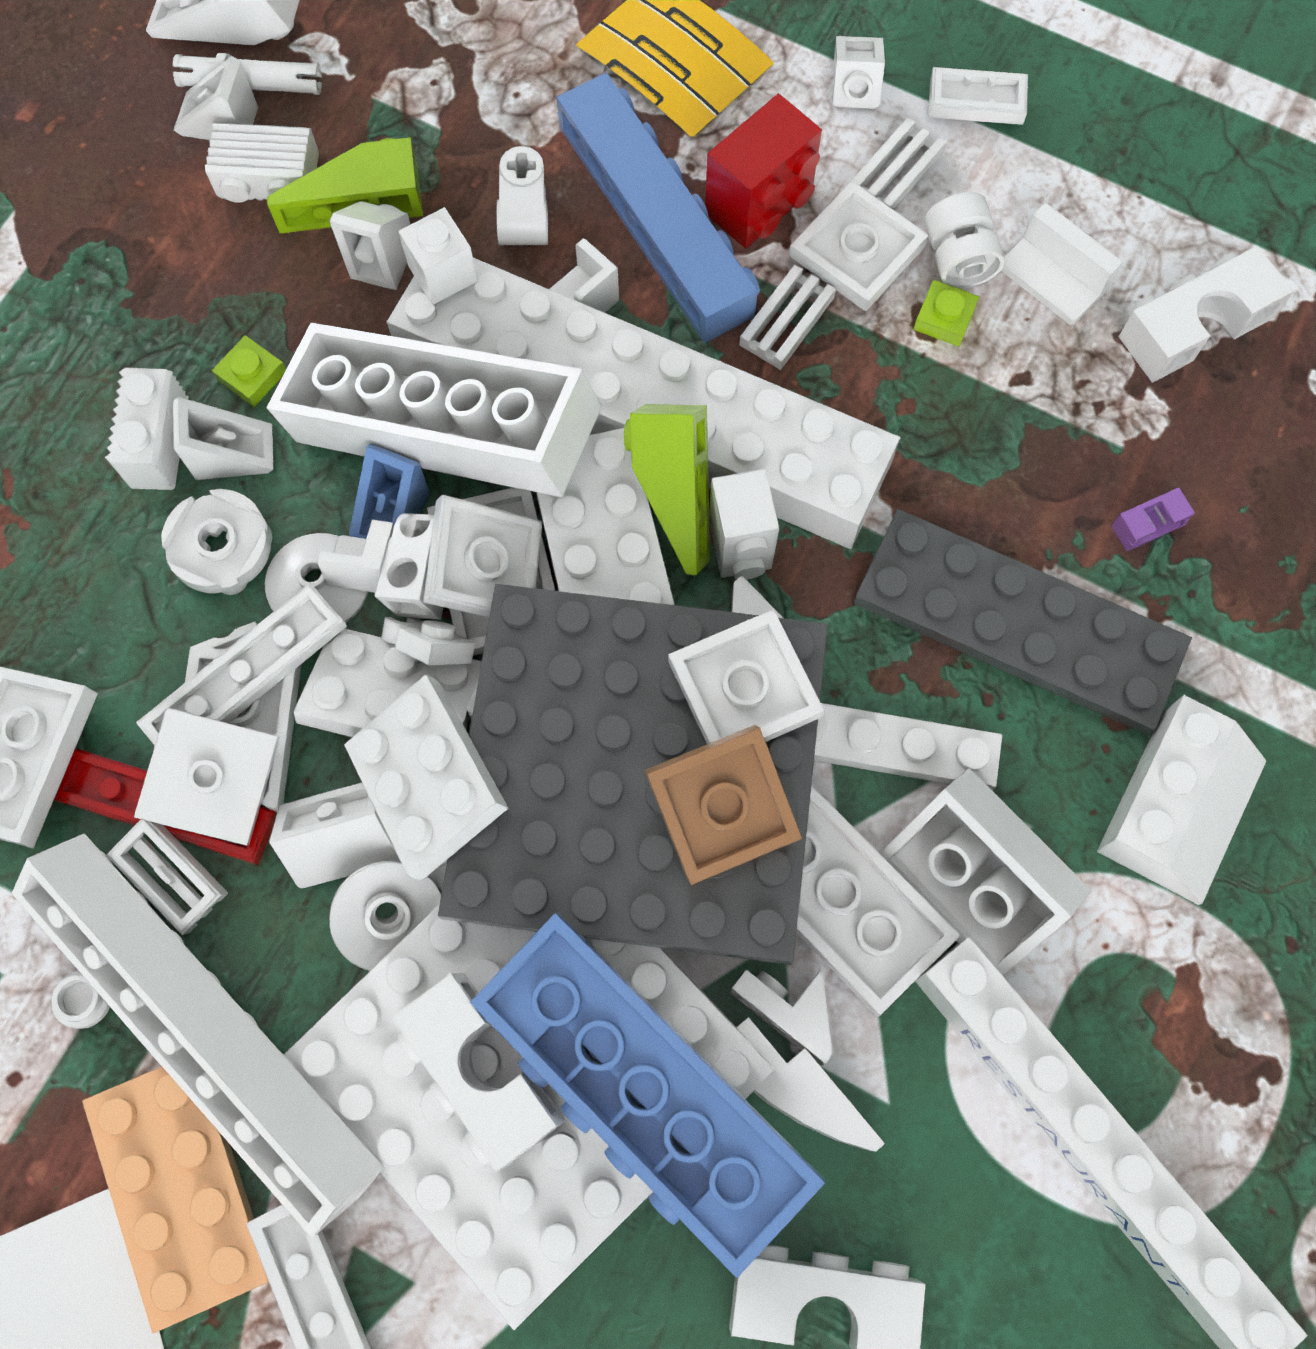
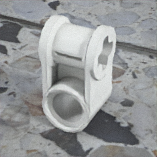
M513 147L506 151L500 160L499 200H497V236L499 245H548V208L544 185V165L539 153L530 147Z

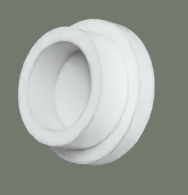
M74 971L62 978L52 994V1010L55 1017L63 1025L71 1028L84 1029L94 1026L105 1017L110 1008L79 971Z

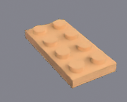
M163 1067L82 1100L152 1334L269 1282L246 1223L254 1219L231 1146Z

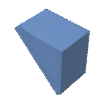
M372 443L366 446L349 536L366 539L372 520L391 522L395 525L397 518L401 514L421 513L430 495V491L419 462Z

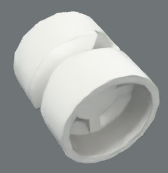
M974 192L954 194L933 205L926 213L924 222L932 248L936 251L935 260L943 283L958 289L970 288L987 282L1003 269L1005 259L997 234L992 231L994 224L986 198L983 195Z

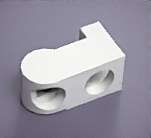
M401 514L397 518L392 536L389 538L375 597L398 617L441 620L443 607L423 602L434 515Z

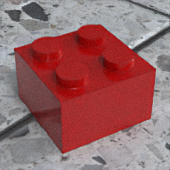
M781 94L775 95L707 153L705 206L708 217L745 249L759 237H768L777 228L781 218L793 207L795 209L801 208L813 195L816 166L820 159L819 146L822 129Z

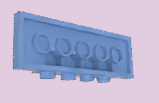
M554 913L470 1001L476 1010L523 1057L518 1062V1065L525 1075L540 1088L544 1089L549 1084L565 1100L561 1109L566 1117L584 1133H588L592 1128L609 1146L604 1153L612 1165L629 1179L636 1174L653 1191L648 1198L654 1208L673 1225L681 1220L736 1278L742 1274L825 1184V1179L559 913Z

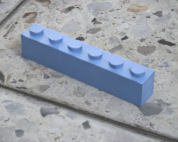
M606 72L557 96L560 130L704 344L754 318L757 295L760 292L755 275L748 267L742 268L734 257L733 247L728 236L723 230L716 231L711 224L703 200L696 193L691 195L684 185L683 176L678 164L671 157L666 159L659 149L658 139L653 128L647 122L641 123L635 114L634 105L628 92L623 87L618 89Z

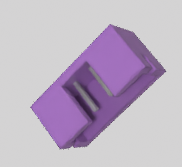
M1178 487L1121 513L1111 527L1126 552L1185 526L1195 512Z

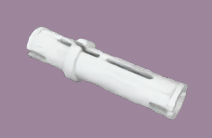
M217 53L216 58L176 54L173 58V67H180L182 70H193V72H173L175 84L178 87L194 86L231 57V55ZM237 59L242 64L251 90L313 93L314 95H320L321 82L302 79V77L322 78L319 62L299 63Z

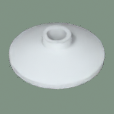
M327 533L308 534L292 540L279 550L272 559L265 577V593L273 611L308 583L313 585L345 623L350 621L360 611L367 599L368 591L327 585L322 574L314 582L305 581V576L310 571L320 569L317 563L320 551L334 552L339 536Z
M381 861L366 865L352 873L341 884L333 898L329 915L332 938L346 959L360 968L371 971L440 904L441 893L429 876L422 881L407 876L401 862ZM382 903H392L397 907L395 914L390 918H380L375 913L377 907Z

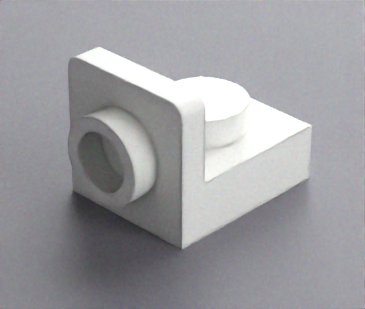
M836 36L833 105L845 108H878L880 106L885 67L883 38Z

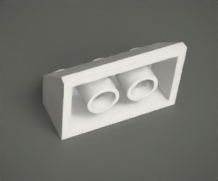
M1183 695L1162 713L1097 852L1197 905L1202 904L1263 770L1266 759L1235 720Z
M970 768L949 784L879 853L961 935L956 941L960 943L970 937L1002 976L1071 918L1092 891Z

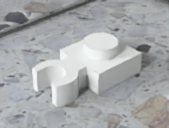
M385 617L382 639L396 644L395 649L427 665L472 663L475 643L455 634V626L433 620L422 621L407 617L406 623L391 617Z

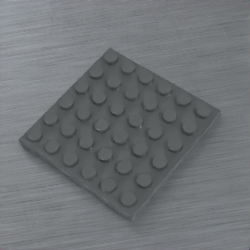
M495 584L469 737L506 802L508 809L447 859L438 917L443 920L537 932L554 913H559L583 938L792 965L794 962L818 719L766 742L802 839L693 885H690L685 876L644 770L707 745L670 667L668 654L759 615ZM778 618L820 701L828 624Z

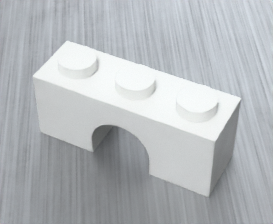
M1259 246L1239 256L1232 252L1218 260L1208 272L1198 277L1194 273L1189 274L1174 284L1168 293L1158 298L1150 295L1137 302L1128 311L1129 319L1118 337L1153 383L1193 362L1211 335L1201 324L1198 317H1207L1218 321L1225 327L1231 337L1236 339L1275 318L1294 291Z
M450 973L392 1017L400 1029V1032L396 1034V1039L407 1057L416 1064L421 1061L433 1078L434 1082L430 1084V1089L439 1105L448 1114L456 1112L469 1131L464 1135V1139L473 1156L484 1166L490 1163L495 1172H498L563 1124L566 1119L547 1091L532 1082L525 1073L520 1074L504 1087L490 1086L477 1076L472 1065L473 1046L478 1037L492 1025L470 1003L478 992L466 974Z
M768 1244L738 1278L735 1277L729 1324L731 1336L794 1345L796 1322L802 1308L815 1298L830 1296L843 1301L849 1311L851 1320L849 1347L851 1349H920L925 1284L916 1278L909 1277V1266L884 1261H873L872 1272L848 1268L849 1257L824 1252H813L812 1263L788 1259L789 1248Z

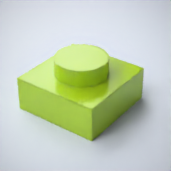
M933 280L913 330L960 347L980 296Z
M245 335L213 368L212 373L217 381L255 407L283 377L286 368L281 360Z

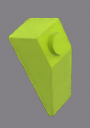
M410 137L400 139L385 138L380 141L361 143L267 196V205L280 234L330 228V219L334 212L360 201L377 206L381 204L394 206L401 212L408 213L409 218L423 216L419 171Z
M644 404L631 412L630 419H627L625 423L624 446L626 451H631L632 469L684 571L688 575H697L710 561L707 405Z

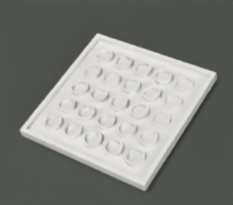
M438 905L284 1055L290 1058L294 1068L312 1088L331 1104L332 1110L355 1136L369 1146L373 1156L384 1167L380 1172L511 1328L515 1330L653 1191L636 1174L629 1179L612 1165L604 1153L609 1146L592 1128L588 1133H584L566 1117L561 1109L565 1100L549 1084L544 1089L565 1117L566 1121L498 1172H495L490 1163L484 1166L473 1156L464 1139V1135L469 1131L456 1112L448 1114L436 1101L430 1089V1084L434 1082L433 1078L421 1061L418 1064L412 1062L401 1049L396 1039V1034L400 1032V1029L392 1017L450 973H465L479 993L536 932L443 920L438 917ZM584 938L744 1099L775 1070L662 948ZM493 1026L478 1037L472 1049V1065L475 1073L483 1082L494 1087H504L517 1076L524 1073L518 1065V1062L523 1057Z

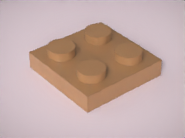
M756 725L644 770L690 885L802 839L761 729Z

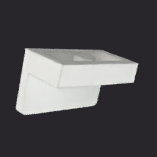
M1045 202L1032 214L1024 237L1004 256L1005 264L1001 271L1066 323L1074 325L1109 290L1123 261Z
M363 783L279 805L269 843L299 888H306L348 877L358 869L372 863L381 861L400 862Z

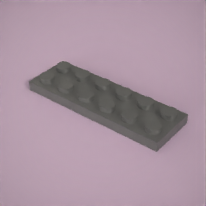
M898 508L853 602L855 605L1148 736L1157 727L1192 640L1191 636Z

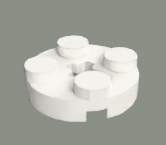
M227 489L208 490L211 495L202 496L197 500L192 496L179 503L170 513L162 530V546L166 550L168 565L184 584L197 591L212 594L220 592L227 595L238 594L245 589L248 582L252 581L261 572L268 560L273 539L270 527L257 506L249 498L238 492ZM222 531H226V539L228 541L226 546L218 551L210 552L211 548L205 542L209 535L218 537Z

